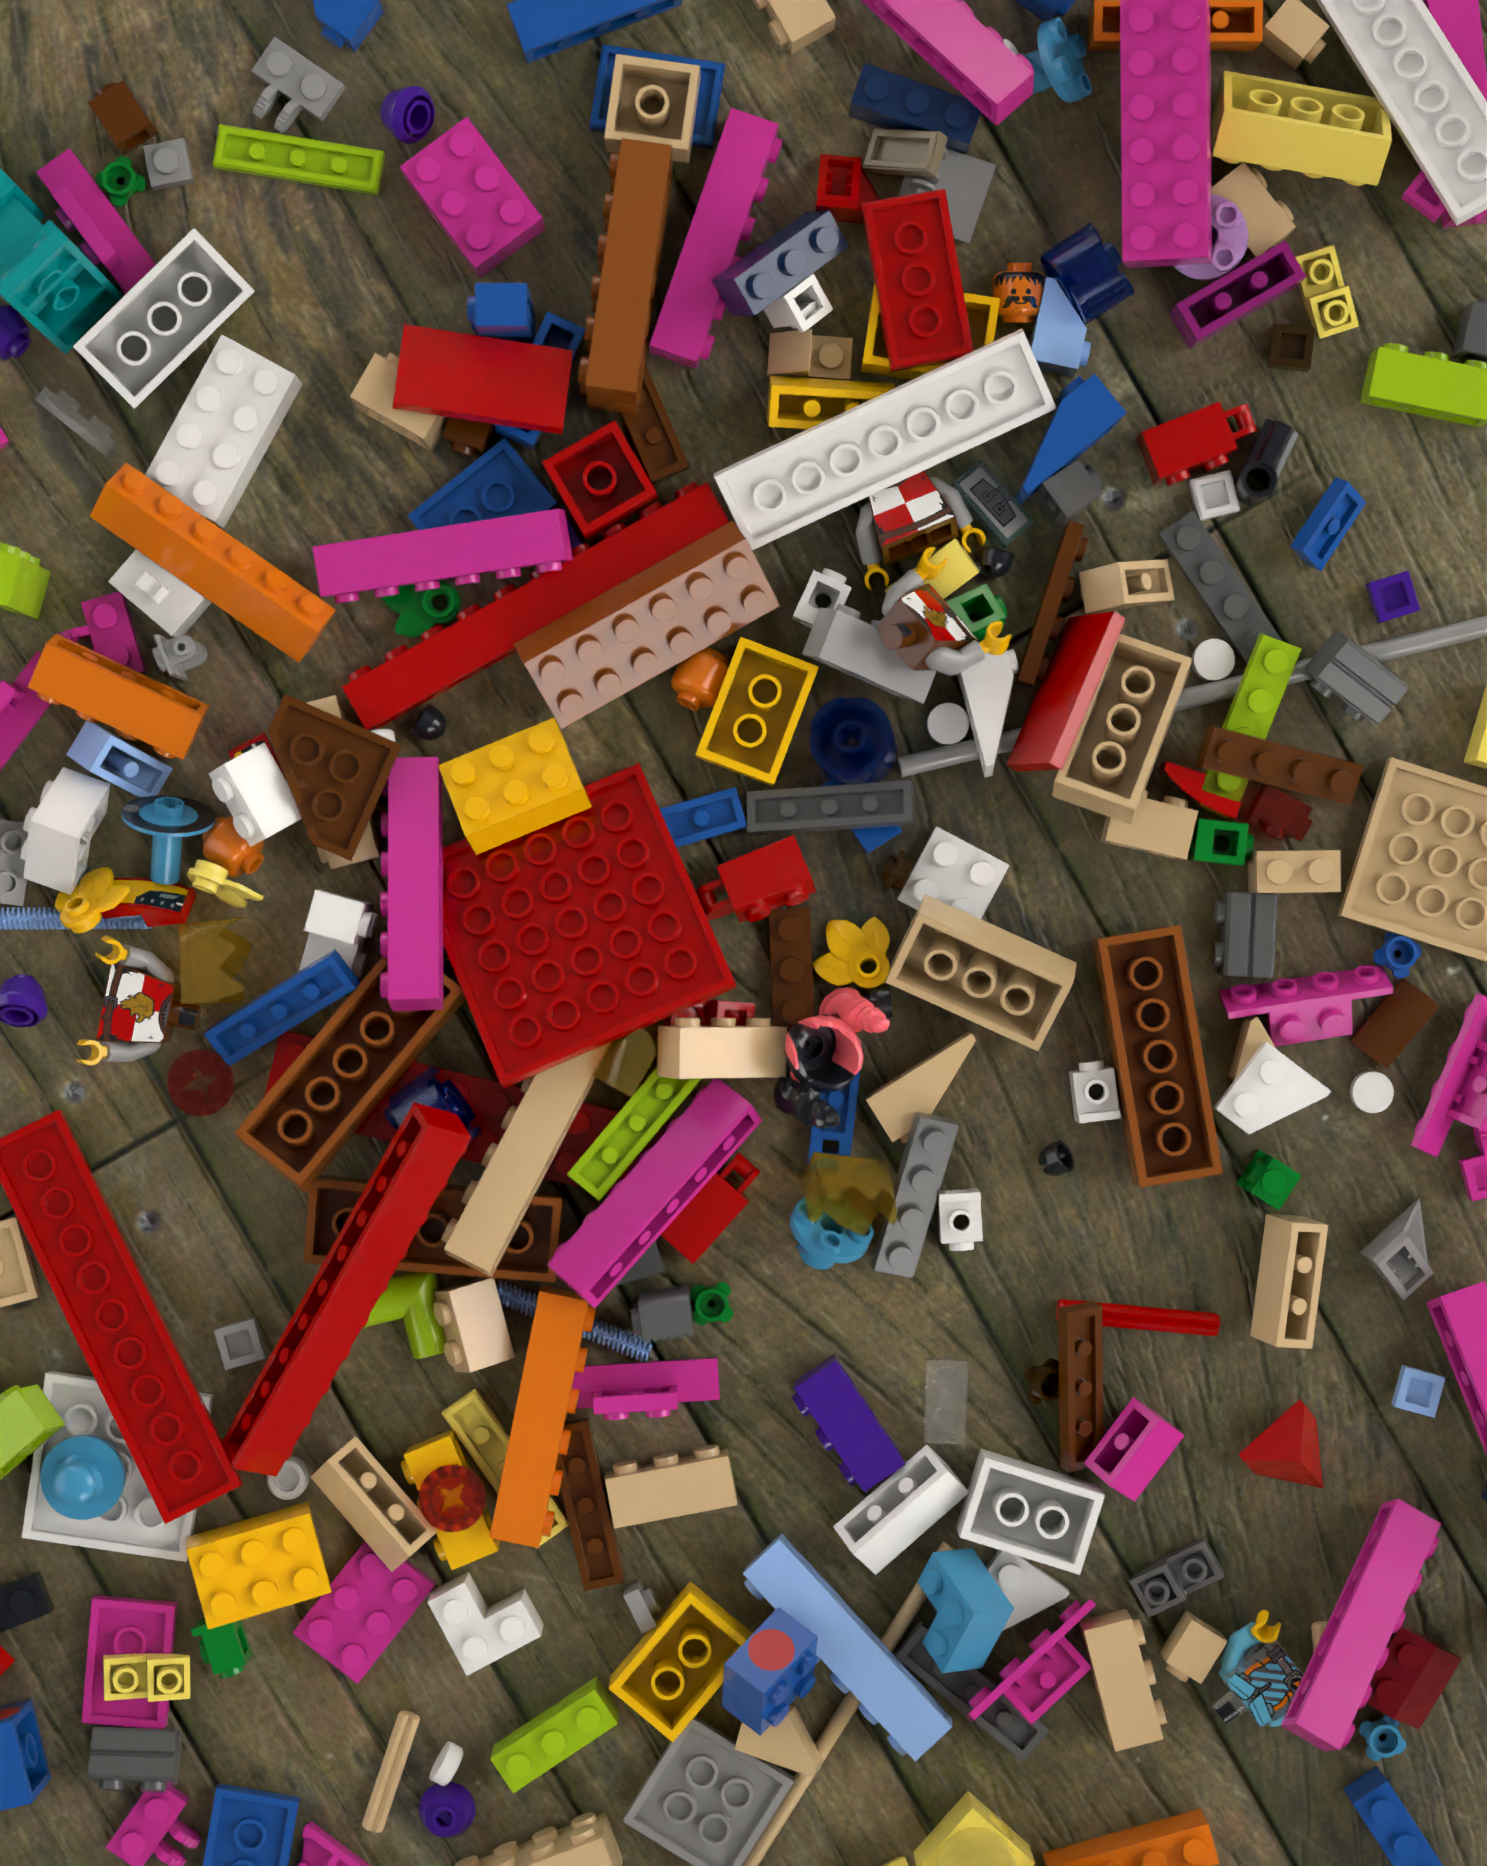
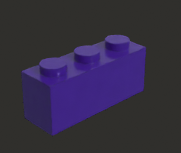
M835 1354L793 1382L794 1389L797 1392L791 1396L804 1417L812 1414L820 1427L815 1430L817 1437L828 1452L835 1448L843 1460L838 1467L851 1486L858 1483L865 1492L905 1465L902 1454Z

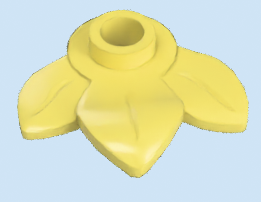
M197 860L194 868H189L187 872L193 887L206 893L215 894L220 900L231 906L246 908L248 902L245 899L261 901L264 898L263 895L239 883L226 880L229 871L214 863Z

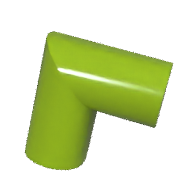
M411 1272L391 1277L386 1291L379 1297L370 1313L367 1324L363 1328L403 1318L413 1359H421L444 1353V1344L447 1342L443 1326L438 1324L433 1310V1305L436 1302L434 1291L439 1290L436 1274Z

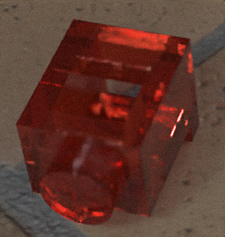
M1270 785L1260 786L1241 823L1255 826L1258 822L1262 824L1260 831L1275 840L1282 841L1285 836L1301 842L1312 824V820L1307 818L1312 807Z

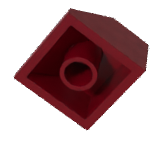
M1403 1623L1396 1633H1392L1386 1646L1389 1649L1387 1660L1380 1670L1375 1671L1369 1685L1372 1687V1693L1367 1704L1396 1721L1420 1729L1462 1658Z

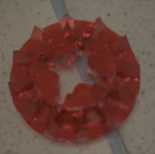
M208 1050L187 1052L180 1056L170 1068L167 1078L169 1095L174 1104L187 1114L206 1116L216 1113L229 1102L235 1088L233 1069L225 1063L220 1055ZM194 1066L203 1076H217L216 1079L212 1080V1083L207 1085L209 1100L201 1089L186 1091L185 1087L191 1085V1082L196 1080Z
M457 1463L436 1468L426 1476L419 1491V1506L423 1516L432 1526L446 1532H458L474 1525L481 1517L486 1504L484 1483L475 1474L473 1469H468ZM463 1484L460 1499L464 1502L465 1506L454 1503L451 1507H447L445 1512L442 1511L446 1499L442 1489L446 1488L452 1491L455 1487Z

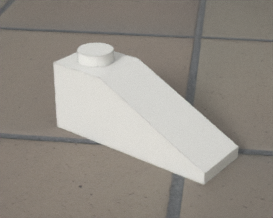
M1014 649L1006 650L1005 653L998 656L987 652L985 653V659L957 674L984 778L993 776L1013 686V674L1019 673Z

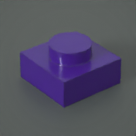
M1409 571L1365 585L1377 624L1421 610Z

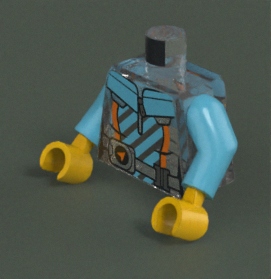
M1261 1610L1258 1613L1255 1622H1251L1232 1633L1220 1661L1222 1668L1219 1671V1675L1230 1691L1212 1706L1227 1726L1246 1711H1248L1260 1727L1266 1725L1271 1727L1281 1726L1304 1675L1276 1640L1281 1623L1277 1622L1274 1626L1265 1624L1269 1617V1612L1266 1610Z

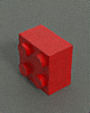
M615 420L542 462L545 471L586 542L658 501L656 490Z

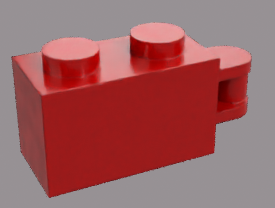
M1219 401L1142 431L1136 440L1153 484L1165 481L1167 487L1191 478L1190 470L1204 465L1206 472L1229 463L1227 456L1231 455L1238 448L1235 441L1254 434L1258 430L1248 404H1243L1223 412ZM1233 417L1239 431L1234 433L1231 432L1227 422L1228 419Z
M792 835L716 866L721 878L697 889L696 894L708 920L718 919L735 912L739 923L746 920L748 922L762 920L771 913V910L785 904L787 906L801 904L810 897V894L815 893L816 889L795 836ZM727 892L729 898L717 902L715 896Z
M738 1152L720 1172L717 1171L664 1230L661 1236L694 1264L749 1203V1198L743 1192L761 1171ZM733 1169L744 1178L738 1187L726 1178Z

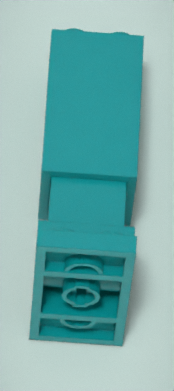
M0 168V295L66 355L124 296L51 220L47 221L44 225L41 223L46 215Z

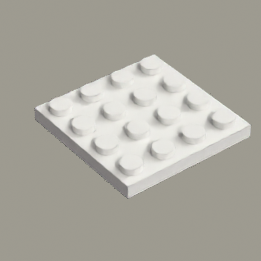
M55 1371L45 1373L43 1392L65 1425L34 1451L21 1538L187 1562L186 1537L193 1535L197 1508L165 1524L95 1378ZM200 1393L209 1414H211L213 1394ZM76 1435H92L111 1441L120 1454L126 1470L125 1487L117 1503L103 1515L88 1520L71 1519L58 1513L47 1502L40 1483L41 1467L48 1453L61 1441Z

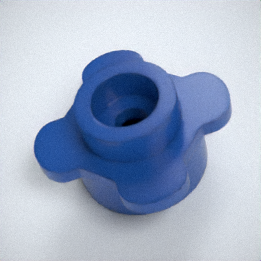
M1387 931L1382 947L1373 952V960L1375 964L1379 966L1384 965L1389 968L1395 978L1401 979L1409 975V967L1421 956L1422 951L1420 945L1412 939ZM1395 950L1400 952L1399 958L1394 956Z

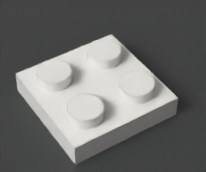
M936 826L897 900L917 910L924 894L981 919L1010 865Z

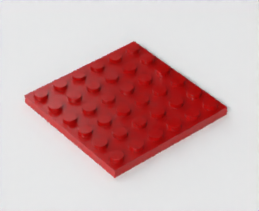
M639 763L584 786L592 806L589 809L478 855L475 854L466 838L443 848V944L503 1088L737 987Z

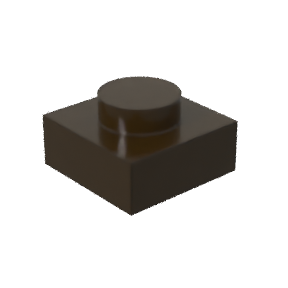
M1274 323L1270 330L1266 368L1308 372L1311 369L1315 328Z

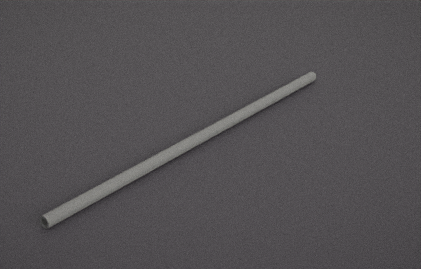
M1487 616L1360 647L1379 662H1384L1487 637ZM1312 658L1296 662L1287 685L1314 678L1306 670V665ZM1243 674L1183 688L1174 712L1234 698ZM1021 728L1002 732L998 754L1012 751ZM974 739L897 757L901 777L979 759Z

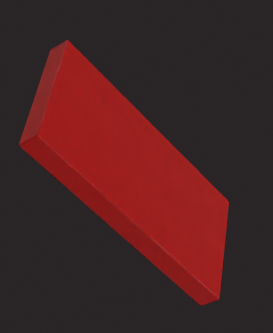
M940 189L862 203L861 209L890 372L948 363L973 352L974 348L946 190Z
M404 324L392 409L562 434L573 350Z
M1112 611L1068 618L1048 665L1045 677L1039 686L1006 763L1007 766L1015 771L1063 769L1124 625L1125 618Z

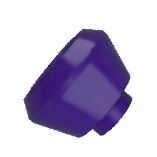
M419 86L400 88L391 91L385 97L381 106V119L384 126L400 142L414 144L424 138L433 126L435 118L434 104L429 93L424 88Z
M0 305V359L6 360L10 357L17 359L24 354L31 343V340L28 338L30 329L23 316L12 305Z
M19 974L6 979L1 984V1022L10 1026L24 1028L35 1026L46 1018L48 1008L44 990L33 977Z
M452 1781L445 1786L436 1783L429 1787L423 1794L419 1804V1816L423 1826L431 1834L441 1838H454L463 1834L471 1826L475 1817V1802L471 1793L461 1784Z

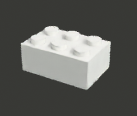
M980 1449L968 1487L970 1493L965 1497L956 1525L959 1537L1080 1575L1105 1497L1100 1486Z

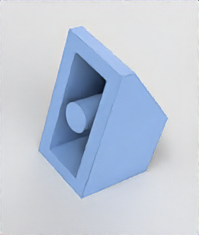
M1046 277L1039 313L1035 317L1030 347L1040 370L1074 377L1079 366L1086 367L1091 342L1084 341L1087 328L1054 278Z
M89 721L85 722L66 754L88 771L140 798L158 795L173 770L166 763L119 735Z

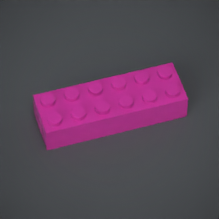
M1120 0L1122 262L1127 268L1212 264L1211 42L1209 0Z

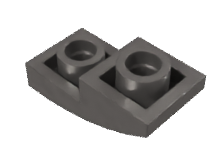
M1204 1536L1151 1564L1131 1577L1129 1582L1148 1617H1151L1186 1601L1187 1594L1222 1579L1224 1571Z

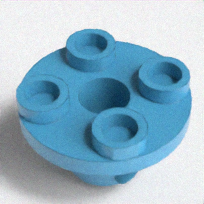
M1059 17L1041 23L1037 36L1038 49L1026 54L1021 53L1031 63L1034 70L1033 94L1038 92L1044 93L1048 88L1052 87L1056 94L1066 103H1073L1090 95L1092 86L1085 72L1082 58L1086 57L1087 50L1079 33L1071 34Z
M830 1191L827 1195L815 1194L802 1198L797 1202L790 1216L791 1231L800 1243L796 1245L801 1259L808 1266L819 1270L828 1269L834 1263H850L858 1260L866 1252L874 1234L872 1226L867 1223L862 1214L850 1205L849 1199L844 1194L837 1191Z
M76 1435L58 1443L46 1456L40 1473L41 1488L47 1502L61 1515L76 1520L93 1519L110 1510L120 1499L126 1482L125 1466L115 1445L107 1439L92 1435Z

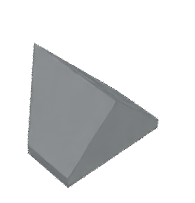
M1420 1197L1359 1252L1403 1301L1434 1273L1428 1265Z

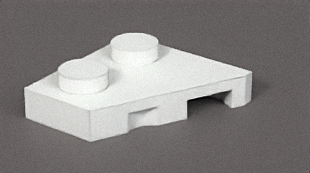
M1264 1041L1214 1106V1109L1244 1132L1251 1134L1327 1097L1331 1091L1268 1042Z
M998 1550L986 1566L991 1576L1014 1607L1002 1631L1065 1599L1070 1593L1066 1587L1021 1556Z

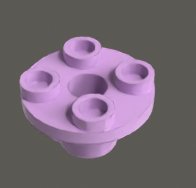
M1211 194L1212 264L1174 266L1183 275L1196 280H1213L1231 272L1242 260L1248 245V227L1242 212L1233 202L1215 194Z

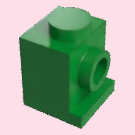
M986 583L946 601L979 642L984 640L987 628L992 622H1002L1001 632H1003L1005 620L1008 616L1006 606L999 595L993 596ZM972 619H977V620H979V621H977V622H975V623H972V622H971Z
M1196 819L1188 861L1244 866L1245 858L1250 859L1252 856L1254 836L1248 833L1249 824ZM1218 835L1223 836L1227 841V846L1223 851L1216 850L1213 845V841Z
M1257 1149L1235 1184L1269 1206L1280 1210L1302 1175L1276 1158Z
M202 1618L191 1629L193 1637L202 1636V1640H199L200 1654L205 1664H211L214 1675L219 1674L220 1679L234 1676L244 1670L243 1666L249 1661L252 1651L242 1620L208 1630L206 1620Z

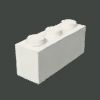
M925 1445L904 1466L892 1474L833 1527L851 1553L876 1575L970 1492L950 1466L928 1445Z

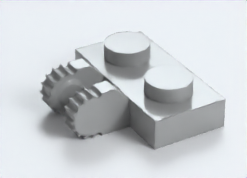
M276 37L272 39L251 70L255 77L268 85L253 107V113L261 119L264 118L280 95L290 100L277 116L274 128L281 133L289 129L302 109L323 122L345 90L342 82Z

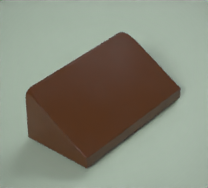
M1402 978L1393 988V994H1388L1349 1041L1380 1068L1386 1069L1437 1011L1440 1005L1406 979Z

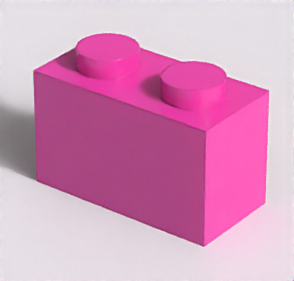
M1133 1397L1083 1464L1110 1487L1135 1502L1185 1435L1157 1412Z

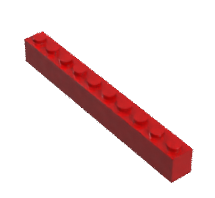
M692 482L674 493L676 500L663 507L660 502L654 503L638 513L640 520L628 527H625L623 522L603 532L601 535L604 540L589 548L588 544L584 543L572 549L573 560L563 562L561 564L562 570L537 573L536 569L529 574L531 581L517 588L514 583L494 593L495 601L487 606L480 608L478 604H475L456 615L459 621L446 629H444L442 624H439L420 635L421 643L410 649L406 645H401L384 655L386 662L380 666L371 669L369 665H366L347 676L350 682L342 686V689L364 728L369 731L380 729L517 652L514 643L729 523L708 483L706 482L698 487L696 482Z
M416 1102L412 1104L223 1439L233 1469L277 1477L285 1461L290 1458L294 1445L304 1428L309 1425L312 1414L321 1398L328 1392L331 1381L341 1363L347 1359L352 1344L360 1330L367 1324L370 1313L379 1297L386 1291L389 1280L399 1262L405 1258L410 1243L420 1226L425 1223L428 1212L438 1194L445 1188L448 1177L457 1161L467 1150L471 1136L457 1114Z

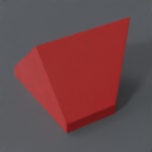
M820 154L815 211L830 210L837 222L864 224L861 209L862 203L881 199L861 166L862 158Z
M1299 1399L1241 1451L1238 1456L1256 1475L1323 1489L1317 1420Z

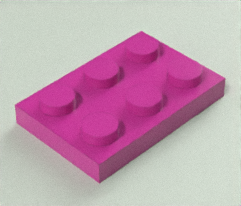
M364 1540L331 1582L332 1593L320 1596L294 1629L293 1634L358 1684L434 1588L436 1582L408 1560H405L391 1572Z
M95 1595L92 1598L81 1723L146 1729H165L167 1727L170 1700L148 1702L147 1698L104 1701L103 1655L174 1654L178 1602Z

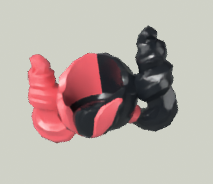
M851 987L835 989L823 999L817 1016L799 1021L786 1035L785 1055L791 1070L786 1072V1077H780L776 1081L773 1099L777 1109L792 1115L804 1125H813L820 1129L839 1125L840 1118L838 1112L825 1100L820 1099L821 1093L843 1090L852 1083L855 1075L862 1068L864 1055L861 1040L856 1034L857 1032L864 1030L878 1034L889 1028L890 1021L886 1019V1015L868 999L861 997L858 990Z

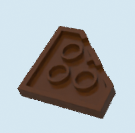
M284 694L268 730V735L312 845L352 861L402 745Z

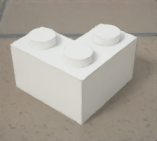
M65 767L62 768L54 782L51 780L47 781L42 791L38 808H30L23 825V830L28 832V837L24 842L20 858L25 860V879L69 895L72 894L87 869L90 840L107 813L110 791L109 783Z
M315 890L304 931L309 932L299 971L336 949L356 977L361 978L367 960V954L361 952L364 940L367 937L372 938L378 920V914L372 912L374 903L327 890Z
M469 1571L433 1590L427 1602L466 1676L541 1637L544 1626L525 1588L487 1607Z

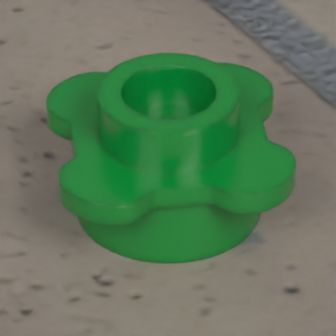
M125 156L116 158L115 162L108 164L96 176L97 185L107 190L111 195V203L117 207L125 206L128 203V198L136 192H143L146 188L145 178L135 173L132 169L131 160ZM124 178L125 183L118 185V179Z
M721 1281L715 1286L709 1287L697 1284L691 1289L690 1296L695 1300L696 1309L693 1313V1319L697 1324L705 1325L707 1322L718 1320L726 1323L732 1319L733 1309L729 1307L728 1300L731 1288L727 1283ZM715 1300L716 1305L709 1307L708 1301Z

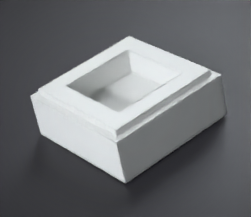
M1231 470L1188 481L1195 513L1200 521L1240 511Z

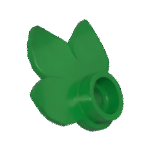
M439 580V589L415 592L414 584L399 586V595L381 598L389 608L400 614L395 626V633L414 638L431 629L435 623H447L456 617L461 608V598L458 591L449 583L444 582V580ZM437 596H445L447 598L448 605L444 610L434 609L433 601Z

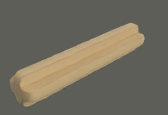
M401 1710L397 1716L362 1822V1827L368 1831L381 1833L384 1829L420 1721V1717L413 1712Z

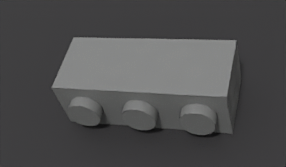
M837 604L836 609L820 607L802 655L901 699L924 704L936 671L913 670L895 650L886 648L882 643L881 634L877 628L880 621L872 620L871 625L859 620L861 612L842 604Z

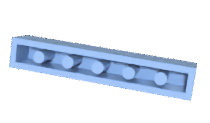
M782 1533L746 1566L743 1575L747 1578L744 1581L747 1589L758 1600L761 1601L765 1598L775 1609L780 1607L818 1636L816 1650L818 1660L816 1663L822 1660L832 1670L829 1676L834 1684L843 1693L847 1694L851 1691L861 1702L858 1706L859 1710L870 1723L876 1725L879 1722L889 1732L890 1735L887 1737V1740L901 1756L904 1757L908 1753L914 1761H917L952 1728V1717Z

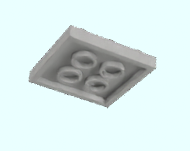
M695 1716L675 1741L669 1742L625 1812L623 1822L693 1866H742L793 1785L794 1777L771 1762L734 1750L736 1745L734 1739Z

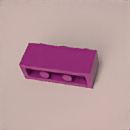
M1285 240L1177 303L1169 315L1190 350L1295 289L1307 276Z

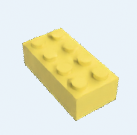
M1224 70L1212 114L1213 157H1219L1221 160L1232 164L1241 162L1258 164L1271 171L1286 169L1302 172L1311 178H1322L1325 176L1342 179L1346 183L1355 186H1362L1364 184L1378 186L1392 142L1390 116L1385 112L1377 98Z

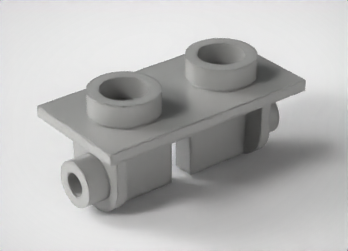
M159 634L153 635L158 646L153 648L152 651L162 672L167 670L169 675L188 681L189 679L185 671L202 665L207 659L206 647L188 636L180 635L169 640Z

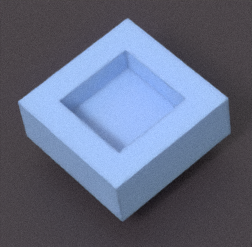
M1402 1365L1391 1405L1435 1418L1445 1377Z

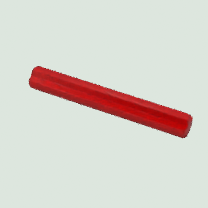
M1068 1299L1058 1300L1056 1305L1057 1321L1058 1308L1082 1304L1090 1301ZM1095 1302L1102 1305V1326L1204 1336H1217L1220 1330V1316L1216 1313Z

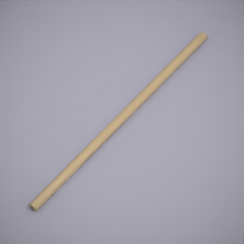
M943 1541L936 1552L957 1549L948 1542ZM918 1581L881 1638V1641L891 1652L894 1651L927 1598ZM851 1691L845 1695L815 1743L823 1760L822 1763L861 1703ZM799 1772L796 1773L793 1785L742 1866L759 1865L814 1777Z

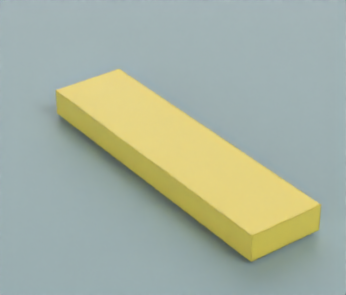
M475 1387L445 1408L441 1414L498 1494L510 1434L477 1387ZM550 1495L547 1510L555 1512L550 1537L542 1536L540 1546L569 1526L566 1514L552 1495Z

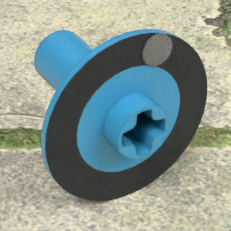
M155 795L137 798L125 804L122 808V819L131 828L152 835L150 879L158 884L169 885L177 883L180 879L182 837L198 835L211 829L215 824V813L207 805L193 799L171 795Z

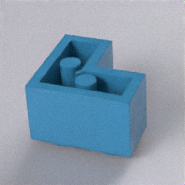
M973 1548L933 1552L918 1580V1584L938 1613L922 1643L942 1673L982 1668L1014 1607Z

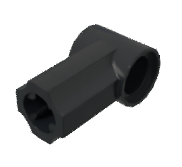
M1270 419L1264 421L1241 472L1234 479L1237 499L1241 503L1249 506L1258 505L1275 490L1278 477L1299 435L1291 426ZM1253 474L1260 477L1264 482V491H1252L1246 483L1247 475Z

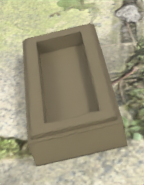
M874 128L862 168L870 174L936 178L948 137L936 131Z

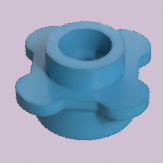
M1384 1715L1380 1720L1374 1722L1365 1720L1360 1724L1359 1733L1365 1737L1367 1743L1366 1755L1371 1760L1378 1761L1382 1757H1392L1405 1750L1406 1742L1397 1728L1399 1721ZM1386 1734V1739L1383 1741L1379 1740V1735Z

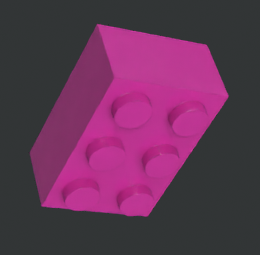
M465 117L400 166L405 180L479 279L546 230L543 217L468 117Z

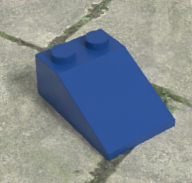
M1095 373L1086 381L1081 376H1078L1056 398L1059 405L1051 416L1015 497L1019 505L1036 493L1043 482L1065 469L1115 428L1127 413Z

